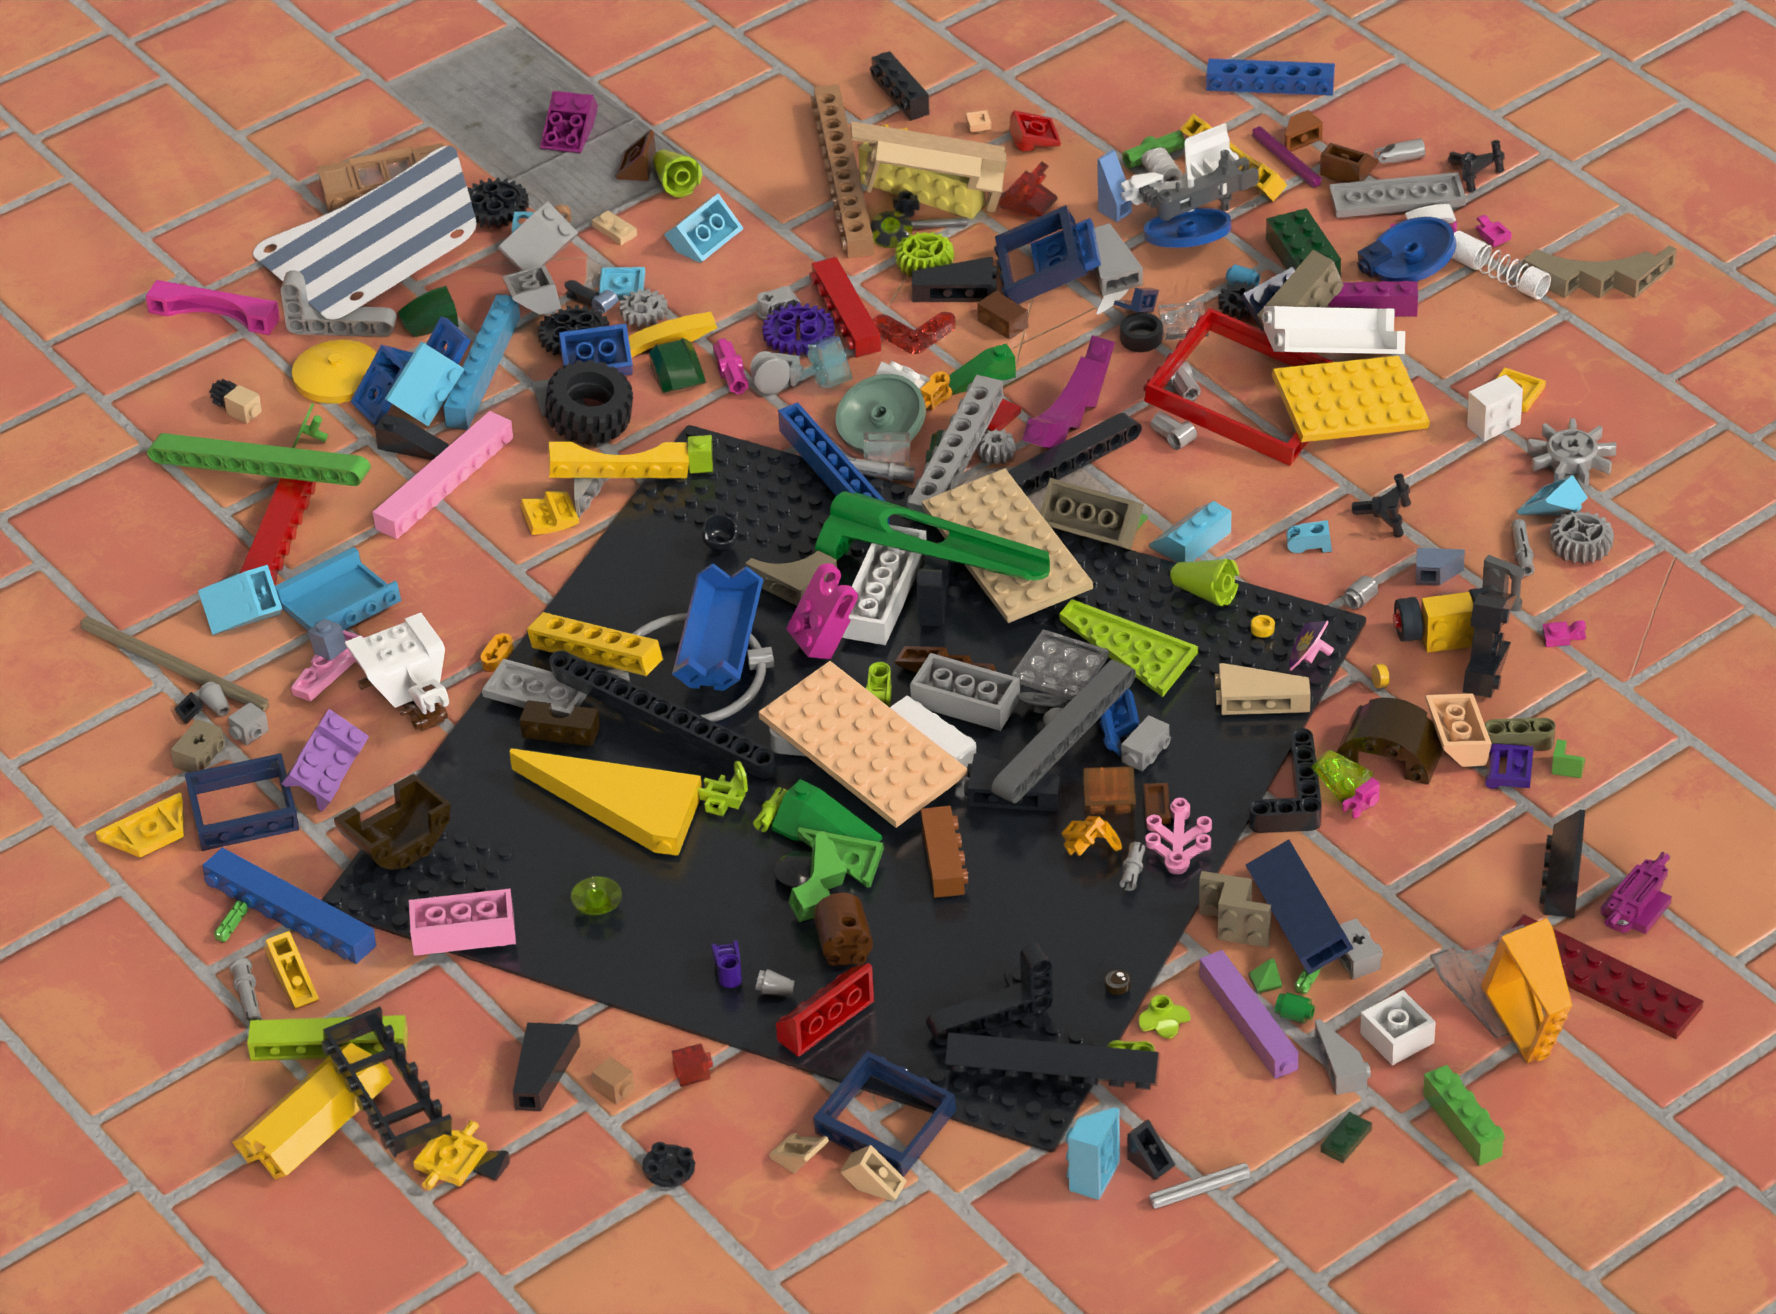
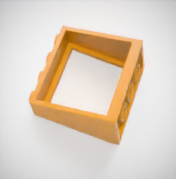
M1546 918L1502 936L1481 983V988L1527 1063L1534 1060L1539 1062L1550 1056V1052L1556 1043L1559 1033L1562 1031L1563 1024L1567 1020L1572 1007L1553 927Z

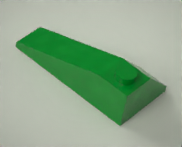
M801 779L785 793L772 824L773 831L800 841L798 838L799 827L875 842L882 840V835L828 794Z

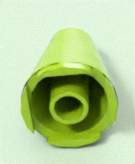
M665 149L659 150L653 157V165L667 193L674 197H685L693 193V189L697 185L699 186L702 179V170L694 158Z
M1215 559L1178 562L1170 571V578L1175 586L1218 606L1230 604L1238 589V584L1235 583V575L1239 576V570L1234 560Z

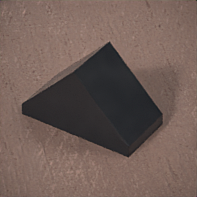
M1149 1119L1127 1134V1159L1154 1180L1176 1165Z

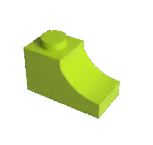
M712 435L688 437L690 473L713 472Z

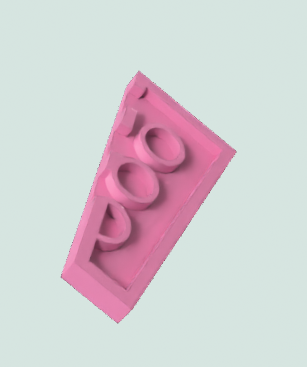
M343 630L346 641L360 636ZM347 648L331 661L315 655L311 660V667L304 669L291 687L293 696L310 702L316 698L317 695L356 662L349 649Z

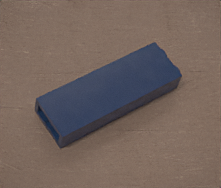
M1289 839L1246 864L1247 869L1266 902L1271 905L1274 916L1309 975L1354 949Z

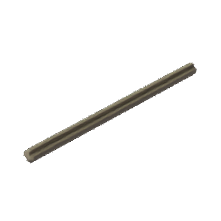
M86 616L80 622L83 630L202 685L208 682L219 684L224 695L245 705L251 702L263 712L269 707L268 699L91 617Z

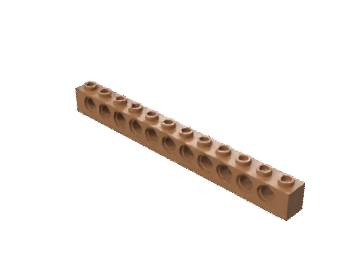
M839 84L814 87V96H811V106L814 120L816 121L817 134H819V143L822 149L825 171L827 172L828 185H830V194L833 199V208L838 224L839 236L841 237L842 250L847 251L848 258L874 255L873 235Z

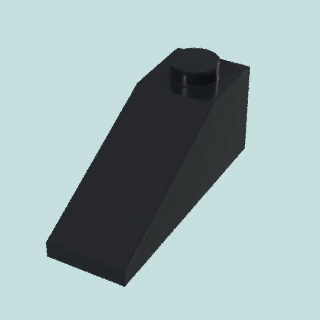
M384 414L375 427L379 450L433 460L449 447L448 443L405 418Z

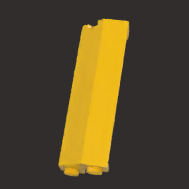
M353 1043L339 1047L349 1064L371 1056L370 1053ZM329 1056L238 1136L232 1144L247 1163L259 1159L275 1180L285 1177L360 1110L357 1105L356 1096L353 1092L350 1093L347 1090L343 1075L337 1074L333 1066V1060ZM383 1062L356 1073L371 1099L394 1080L390 1075L389 1068Z

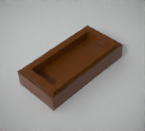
M1168 783L1143 784L1145 823L1148 816L1158 815L1162 819V825L1171 824Z

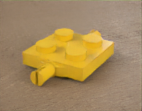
M470 1120L462 1131L452 1130V1136L444 1134L430 1140L413 1163L414 1169L428 1174V1177L422 1182L423 1188L426 1190L428 1188L429 1191L432 1190L438 1180H444L457 1186L462 1185L488 1150L487 1143L477 1140L472 1136L479 1128L475 1121Z

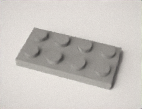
M507 659L502 660L482 689L483 697L525 708L527 700L551 703L552 715L559 718L569 716L574 706L579 707L587 696L557 681L551 671Z

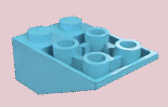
M268 565L242 572L198 590L212 635L280 615L282 611Z

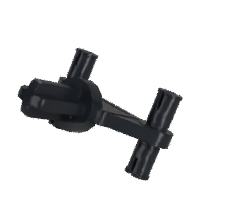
M1499 140L1491 142L1493 151L1491 153L1475 155L1470 152L1464 154L1457 152L1449 153L1448 162L1460 166L1462 169V177L1466 181L1467 192L1476 191L1474 181L1476 174L1491 163H1495L1496 173L1505 171L1503 164L1505 155L1501 151Z
M1399 473L1394 476L1396 487L1381 497L1375 496L1372 501L1352 503L1353 514H1373L1375 518L1380 517L1392 527L1395 537H1401L1404 533L1401 526L1403 523L1402 516L1398 514L1400 503L1403 507L1411 504L1409 485L1405 483L1404 475Z

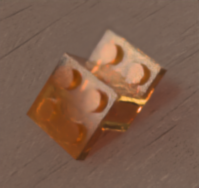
M1134 767L1083 769L1085 811L1090 810L1091 815L1105 814V810H1115V814H1128L1131 809H1135Z

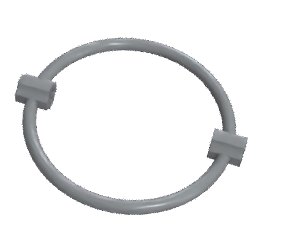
M687 613L656 619L640 627L632 634L644 637L662 627L685 623ZM751 634L748 645L752 650H747L749 669L756 670L751 686L742 697L731 705L716 712L700 716L716 722L744 708L760 690L766 668L774 667L772 648H761L759 642ZM616 668L608 670V672L630 682L628 671Z

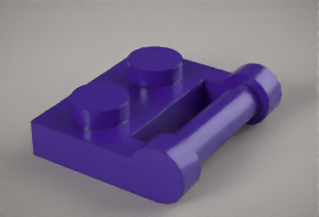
M1492 744L1489 752V773L1486 775L1485 785L1491 789H1496L1499 786L1530 788L1533 747ZM1502 756L1507 757L1506 774L1499 773V763Z

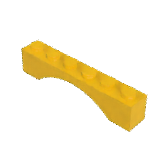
M1193 113L1181 127L1180 131L1186 138H1189L1212 127ZM1229 142L1230 150L1236 153L1239 159L1246 157L1249 160V169L1256 168L1258 170V183L1253 187L1274 202L1287 187V184L1271 168L1248 156Z
M549 442L548 445L549 478H687L689 457L687 442H664L648 451L630 455L598 453L580 447L573 442Z

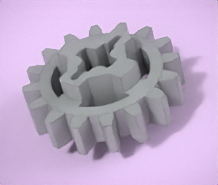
M638 289L636 293L631 291L630 296L624 295V300L620 301V316H623V321L629 320V325L637 323V327H640L641 324H645L648 327L650 323L657 324V319L664 320V315L668 314L667 299L664 298V294L659 295L657 290L653 293L650 292V289H647L646 292H642L641 289Z

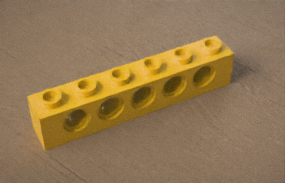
M545 612L527 628L532 648L552 653L566 651L588 662L647 676L663 660L658 640Z

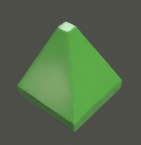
M1274 958L1267 960L1249 973L1257 993L1282 988Z

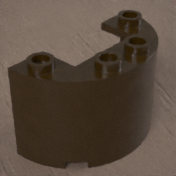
M1375 698L1371 699L1368 704L1360 705L1354 711L1336 751L1333 763L1358 768L1359 751L1406 761L1405 779L1429 785L1443 748L1435 725L1427 717L1428 713L1425 710L1401 699Z
M414 773L394 784L395 803L362 822L360 812L355 807L334 818L337 830L379 866L386 869L406 868L420 858L427 856L450 821L451 803Z

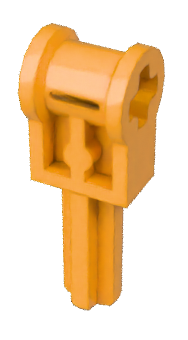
M935 372L930 376V380L920 389L925 400L926 409L929 408L933 411L939 404L951 398L950 377L946 372Z

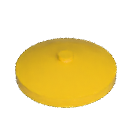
M331 340L314 345L305 350L293 364L292 378L294 386L302 396L315 402L328 404L349 402L353 398L377 352L370 346L353 340Z

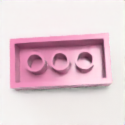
M511 889L409 900L410 932L414 956L516 944Z

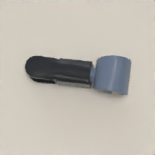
M569 280L564 284L568 290L566 292L567 298L595 308L596 312L601 311L602 314L619 302L617 295L611 290H605L600 294V292L588 288L575 280Z

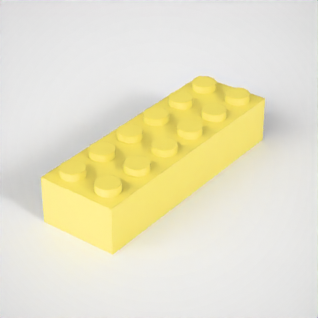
M864 142L858 148L860 181L865 185H868L864 183L865 172L868 167L866 164L868 152L872 151V146H868L869 143ZM879 163L873 184L874 188L895 195L902 191H911L914 195H918L920 203L969 219H973L985 206L984 191L968 189V177Z

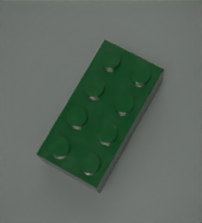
M1307 208L1266 218V240L1286 270L1291 267L1296 270L1312 250H1315L1334 261L1341 278V258Z

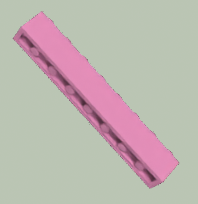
M489 411L373 511L375 529L395 539H398L403 533L407 532L411 526L419 519H422L427 512L438 505L442 499L513 438L511 420Z

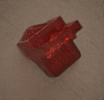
M1041 161L1031 173L1026 170L1007 191L1001 194L998 205L1001 208L1034 217L1044 215L1058 199L1053 192L1042 185L1047 177L1044 173L1049 166Z

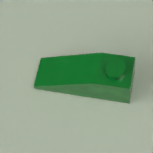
M1007 343L985 349L949 375V387L952 390V394L966 392L969 383H973L976 375L1001 381L1015 378V355Z

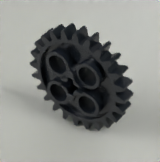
M499 177L495 181L488 178V182L480 180L479 185L472 183V188L467 187L476 224L479 223L481 228L485 224L488 225V228H491L492 225L500 228L502 223L508 226V221L513 222L514 212H527L526 208H529L526 188H522V184L516 185L515 180L508 183V178L500 181Z
M568 305L566 310L559 309L558 313L551 314V317L544 316V321H540V327H538L539 342H541V347H546V352L552 351L553 356L558 353L561 354L559 332L610 325L609 321H607V316H602V312H596L595 308L587 310L585 305L582 309H579V306L576 305L574 309H571Z

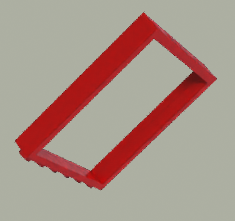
M1209 308L1204 315L1198 317L1196 325L1188 329L1186 337L1183 340H1179L1174 352L1167 355L1165 363L1157 367L1152 379L1147 380L1143 391H1145L1144 402L1291 466L1308 444V442H1301L1297 431L1289 442L1285 443L1167 391L1163 387L1209 331L1292 367L1332 363L1334 361L1313 352H1274L1264 331Z

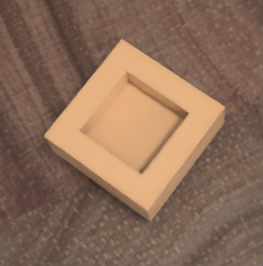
M987 110L966 113V121L970 132H981L991 129V121Z

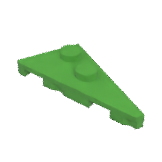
M799 827L798 838L813 848L816 835L822 831ZM825 832L827 837L834 842L839 858L844 860L847 873L864 886L870 888L884 850L883 843Z

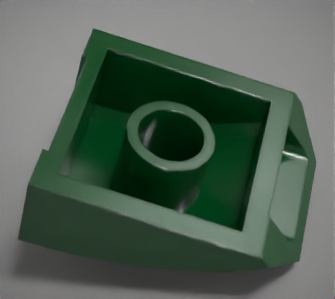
M447 285L424 293L398 311L404 327L415 337L431 334L440 317L448 318L456 327H459L456 307Z
M685 338L661 345L656 344L649 352L650 367L662 393L706 383L692 342Z

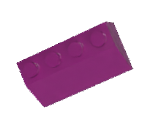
M1410 281L1343 282L1344 286L1341 292L1327 306V308L1394 309V317H1416L1418 314L1417 282Z

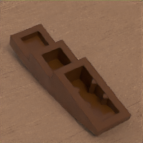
M904 646L895 660L897 666L918 673L929 654L932 653L996 671L994 664L972 663L970 655H949L946 647Z

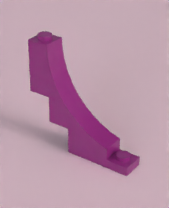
M1094 335L1091 336L1086 356L1080 357L1072 377L1058 399L1041 415L1028 418L1023 441L1042 447L1053 448L1066 440L1069 427L1080 428L1086 406L1096 407L1115 345L1114 341Z

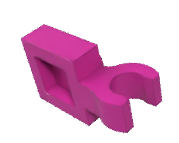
M1486 215L1477 217L1480 225L1476 226V230L1493 248L1511 240L1512 233L1499 221L1492 223Z
M1578 620L1570 626H1567V622L1543 624V636L1546 647L1570 645V640L1586 639L1585 621Z
M1371 778L1355 790V796L1343 802L1342 811L1346 812L1348 809H1353L1352 818L1355 819L1361 815V812L1370 806H1374L1379 801L1380 782Z

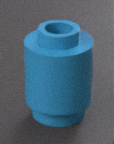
M1234 264L1232 268H1228L1226 280H1228V284L1231 286H1235V282H1238L1239 285L1247 282V285L1250 286L1254 283L1256 287L1260 282V274L1256 273L1253 269Z

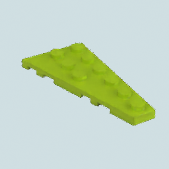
M1073 599L1060 612L1061 622L1112 660L1114 659L1134 668L1136 671L1135 677L1162 697L1198 654V646Z

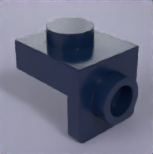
M1377 240L1357 252V266L1362 273H1366L1372 279L1375 277L1374 268L1391 259L1392 251L1380 240Z

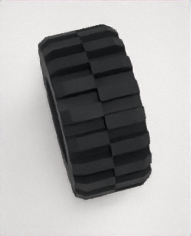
M582 360L575 361L572 365L568 363L562 369L559 368L548 381L545 416L548 419L549 425L555 428V432L560 436L564 435L566 440L571 442L574 440L577 441V444L582 445L584 443H590V445H597L598 442H602V444L610 441V438L614 440L620 436V433H623L628 427V423H630L633 403L632 386L622 372L618 373L617 368L609 367L604 362L595 363L594 360L582 362ZM584 398L594 399L603 403V405L585 406L575 402V400Z

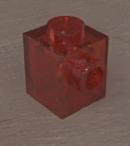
M702 1043L671 1051L673 1070L680 1087L710 1079L709 1068L713 1067V1061L710 1053H705Z

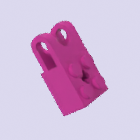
M831 563L822 564L817 568L786 627V630L808 657L832 658L851 621L849 615L858 599V593L852 586H838L841 573Z

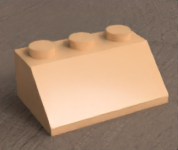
M1426 695L1425 700L1442 748L1461 766H1486L1492 743L1474 695Z

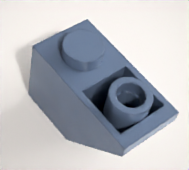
M1417 548L1416 585H1441L1464 570L1465 549Z

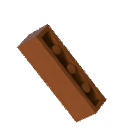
M951 806L921 809L922 832L934 898L963 895L964 884H968L967 868L962 869V866H965L964 851H959L958 849L962 848L961 834L955 832V830H959L957 815L952 816Z

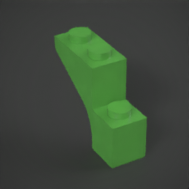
M825 831L819 832L815 837V845L812 848L810 879L803 885L792 888L789 904L799 922L813 918L816 904L830 895L828 889L842 885L847 873L844 860L840 859L837 855L835 844L827 837Z

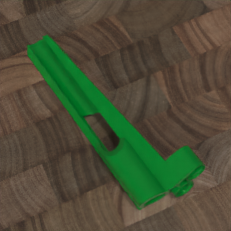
M844 491L835 497L830 507V516L825 521L815 545V552L820 551L836 560L849 552V548L856 539L975 566L1027 581L1042 580L1048 577L1050 573L1048 551L856 492ZM895 514L947 530L949 535L944 541L936 544L891 529L887 519L890 515Z

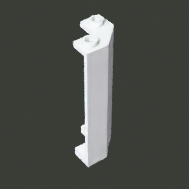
M1264 306L1262 314L1264 331L1274 352L1405 354V331H1394V309Z

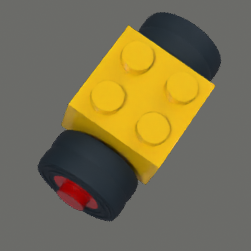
M1489 587L1474 588L1463 593L1422 598L1421 608L1416 597L1396 599L1394 603L1393 624L1400 641L1406 642L1422 638L1427 653L1472 647L1474 627L1471 626L1473 604L1478 594L1491 589Z

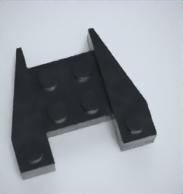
M1486 590L1482 594H1478L1473 604L1471 626L1474 627L1471 658L1465 670L1463 693L1491 698L1494 691L1499 690L1501 685L1500 675L1511 642L1503 641L1504 633L1501 632V628L1508 623L1510 610L1517 595L1493 590Z

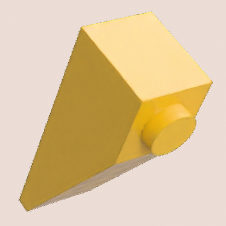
M290 931L266 939L264 951L294 1009L296 1010L319 1001Z

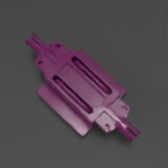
M1661 852L1656 860L1645 859L1641 865L1637 864L1601 906L1600 914L1608 917L1604 921L1607 927L1610 926V928L1620 933L1629 932L1633 928L1646 934L1671 904L1672 896L1661 892L1664 880L1668 875V869L1664 866L1670 860L1668 853Z

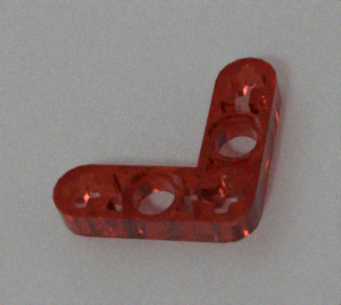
M941 312L915 330L885 314L877 315L873 318V322L882 338L910 354H919L952 332L956 327L955 315L951 312ZM926 332H935L934 334H926ZM895 333H903V335H899V336H898V335H894V334H895Z

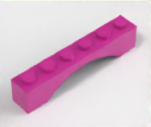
M156 280L146 294L148 311L152 314L173 316L189 312L217 313L237 320L250 332L270 335L280 319L278 304L276 301L160 280Z

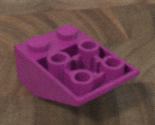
M552 91L540 149L582 153L594 126L598 104L594 96L590 94Z

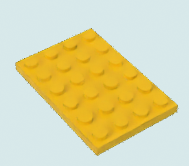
M1400 356L1274 368L1271 374L1301 442L1428 429L1430 425L1429 418Z

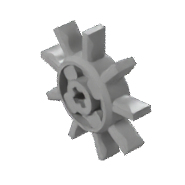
M1570 418L1568 429L1556 432L1547 423L1543 424L1542 436L1548 441L1529 439L1528 452L1543 454L1532 458L1533 471L1551 466L1555 469L1554 482L1563 479L1565 474H1578L1585 486L1589 485L1590 469L1594 468L1608 475L1611 473L1612 461L1602 457L1616 456L1617 445L1616 442L1597 443L1602 438V426L1599 425L1589 433L1577 430L1575 418Z

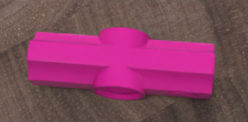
M726 338L719 339L713 345V352L717 359L720 377L725 378L730 392H734L736 395L743 394L749 387L744 373L742 358L740 354H736L731 341H727Z

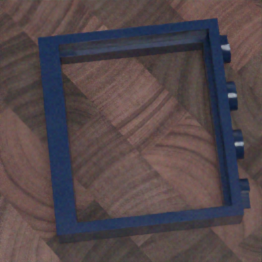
M1067 205L995 236L996 246H994V250L999 258L996 261L1001 271L999 276L1004 285L1002 291L1004 296L1009 297L1017 304L1087 275L1076 222ZM1063 229L1069 259L1014 282L1008 252Z
M281 753L185 773L188 794L202 851L300 830L290 786L285 787L282 785L287 773ZM279 777L286 808L208 825L203 824L197 794Z
M866 1051L815 1114L813 1121L816 1134L822 1137L827 1136L828 1140L851 1152L871 1145L904 1177L957 1109L955 1095L948 1092L947 1088H940L932 1084L927 1078L918 1077L910 1073L905 1067L896 1066L887 1061L883 1056L879 1057ZM871 1075L937 1108L903 1153L837 1120V1117Z

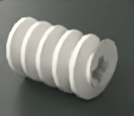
M1165 148L1150 149L1142 155V164L1148 172L1162 174L1163 182L1181 179V170Z

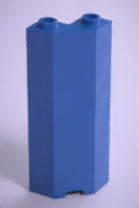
M710 564L697 573L672 675L689 688L699 689L700 685L714 686V690L721 691L726 690L740 680L763 578L749 567H743L732 576H729L715 564Z

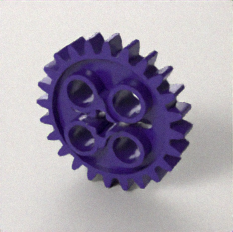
M797 303L796 307L788 304L787 309L780 306V311L773 310V315H767V320L763 321L764 326H762L763 340L767 342V346H772V351L779 349L780 354L786 351L788 355L796 353L797 356H800L803 352L808 356L809 351L817 353V348L825 349L824 344L829 345L830 339L834 338L833 334L835 333L833 318H830V313H825L824 308L818 310L817 305L810 308L809 303L804 307H801L800 303ZM797 319H800V340H799V341H797V337H796V336H797Z

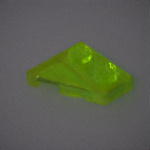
M1332 750L1325 752L1312 766V769L1342 804L1346 799L1352 798L1355 795V790L1367 782L1374 774L1371 770Z

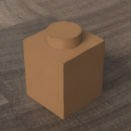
M611 1057L592 1071L594 1090L615 1104L630 1096L632 1091L635 1090L633 1072Z

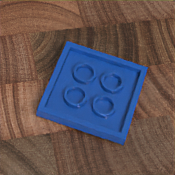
M1089 218L1076 224L1086 271L1093 270L1101 265L1094 224ZM1063 230L1030 243L1035 273L1069 259Z

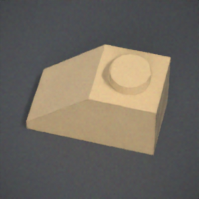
M871 1145L851 1153L840 1171L857 1190L890 1201L897 1199L907 1182Z

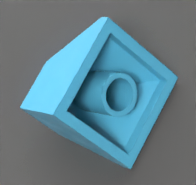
M1571 475L1543 486L1517 510V513L1519 515L1561 516L1570 511L1576 513L1582 508L1581 504L1588 497L1574 476Z

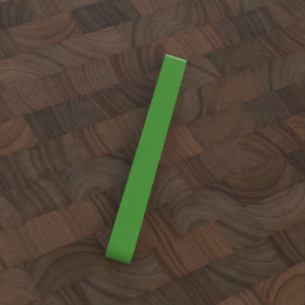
M166 433L159 434L147 450L149 458L160 464L347 486L360 485L371 468L369 461L358 455Z

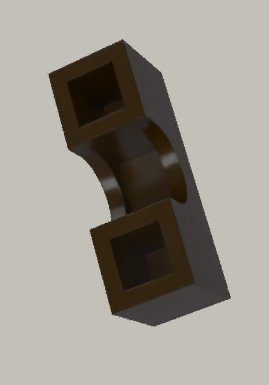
M527 700L520 718L522 738L593 747L600 728L598 709L574 706L569 716L556 718L552 715L551 703Z

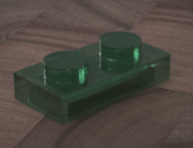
M1348 1112L1321 1144L1320 1152L1344 1163L1370 1133L1372 1122Z

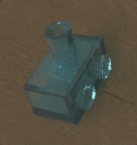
M830 336L808 344L809 362L813 363L810 366L816 370L814 374L815 379L822 388H830L853 379L840 336Z

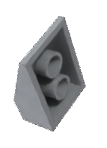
M547 202L501 243L498 249L520 271L546 265L572 242L578 232Z

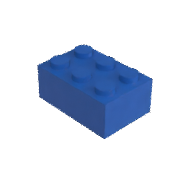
M626 324L559 332L563 366L568 363L572 365L575 361L582 360V362L594 360L595 363H600L601 361L609 367L617 368L618 373L622 372L624 376L633 375V363Z

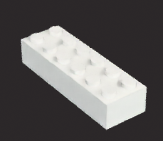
M889 525L895 531L926 540V531ZM871 543L852 585L858 593V599L849 615L851 621L842 638L886 645L925 555Z

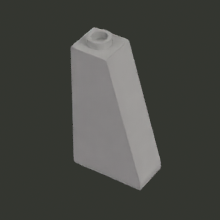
M1109 223L1095 227L1101 265L1096 267L1095 271L1101 296L1143 285L1142 266L1112 225Z

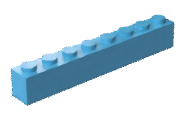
M497 294L462 367L464 371L452 388L444 405L446 427L468 430L521 318L519 303L515 302L511 296Z

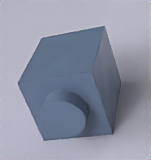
M323 619L308 631L314 653L331 661L347 649L341 625Z

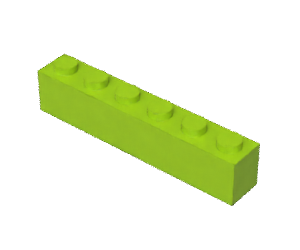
M382 1016L384 1026L391 1025L393 1027L396 1045L403 1043L407 1053L408 1028L406 1016ZM352 1017L250 1020L247 1042L251 1061L328 1058L330 1055L326 1056L321 1046L323 1029ZM373 1031L338 1045L341 1047L353 1043L371 1055L384 1051Z

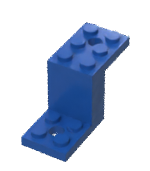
M440 317L426 345L459 364L471 340L448 318ZM381 344L350 402L374 425L379 423L384 414L387 415L392 403L385 398L412 357V352Z

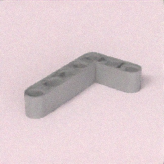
M295 270L288 271L285 274L281 287V297L286 327L291 333L387 337L393 333L397 317L394 310L386 307H359L341 318L326 319L314 307L308 304L304 276Z

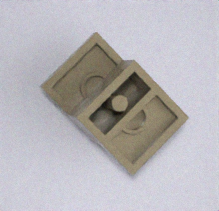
M1201 871L1199 878V914L1218 917V940L1268 948L1271 930V905L1252 902V879Z

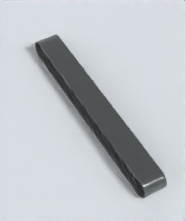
M1114 659L1109 661L997 775L992 784V793L1012 803H1017L1132 685L1136 675L1135 669Z

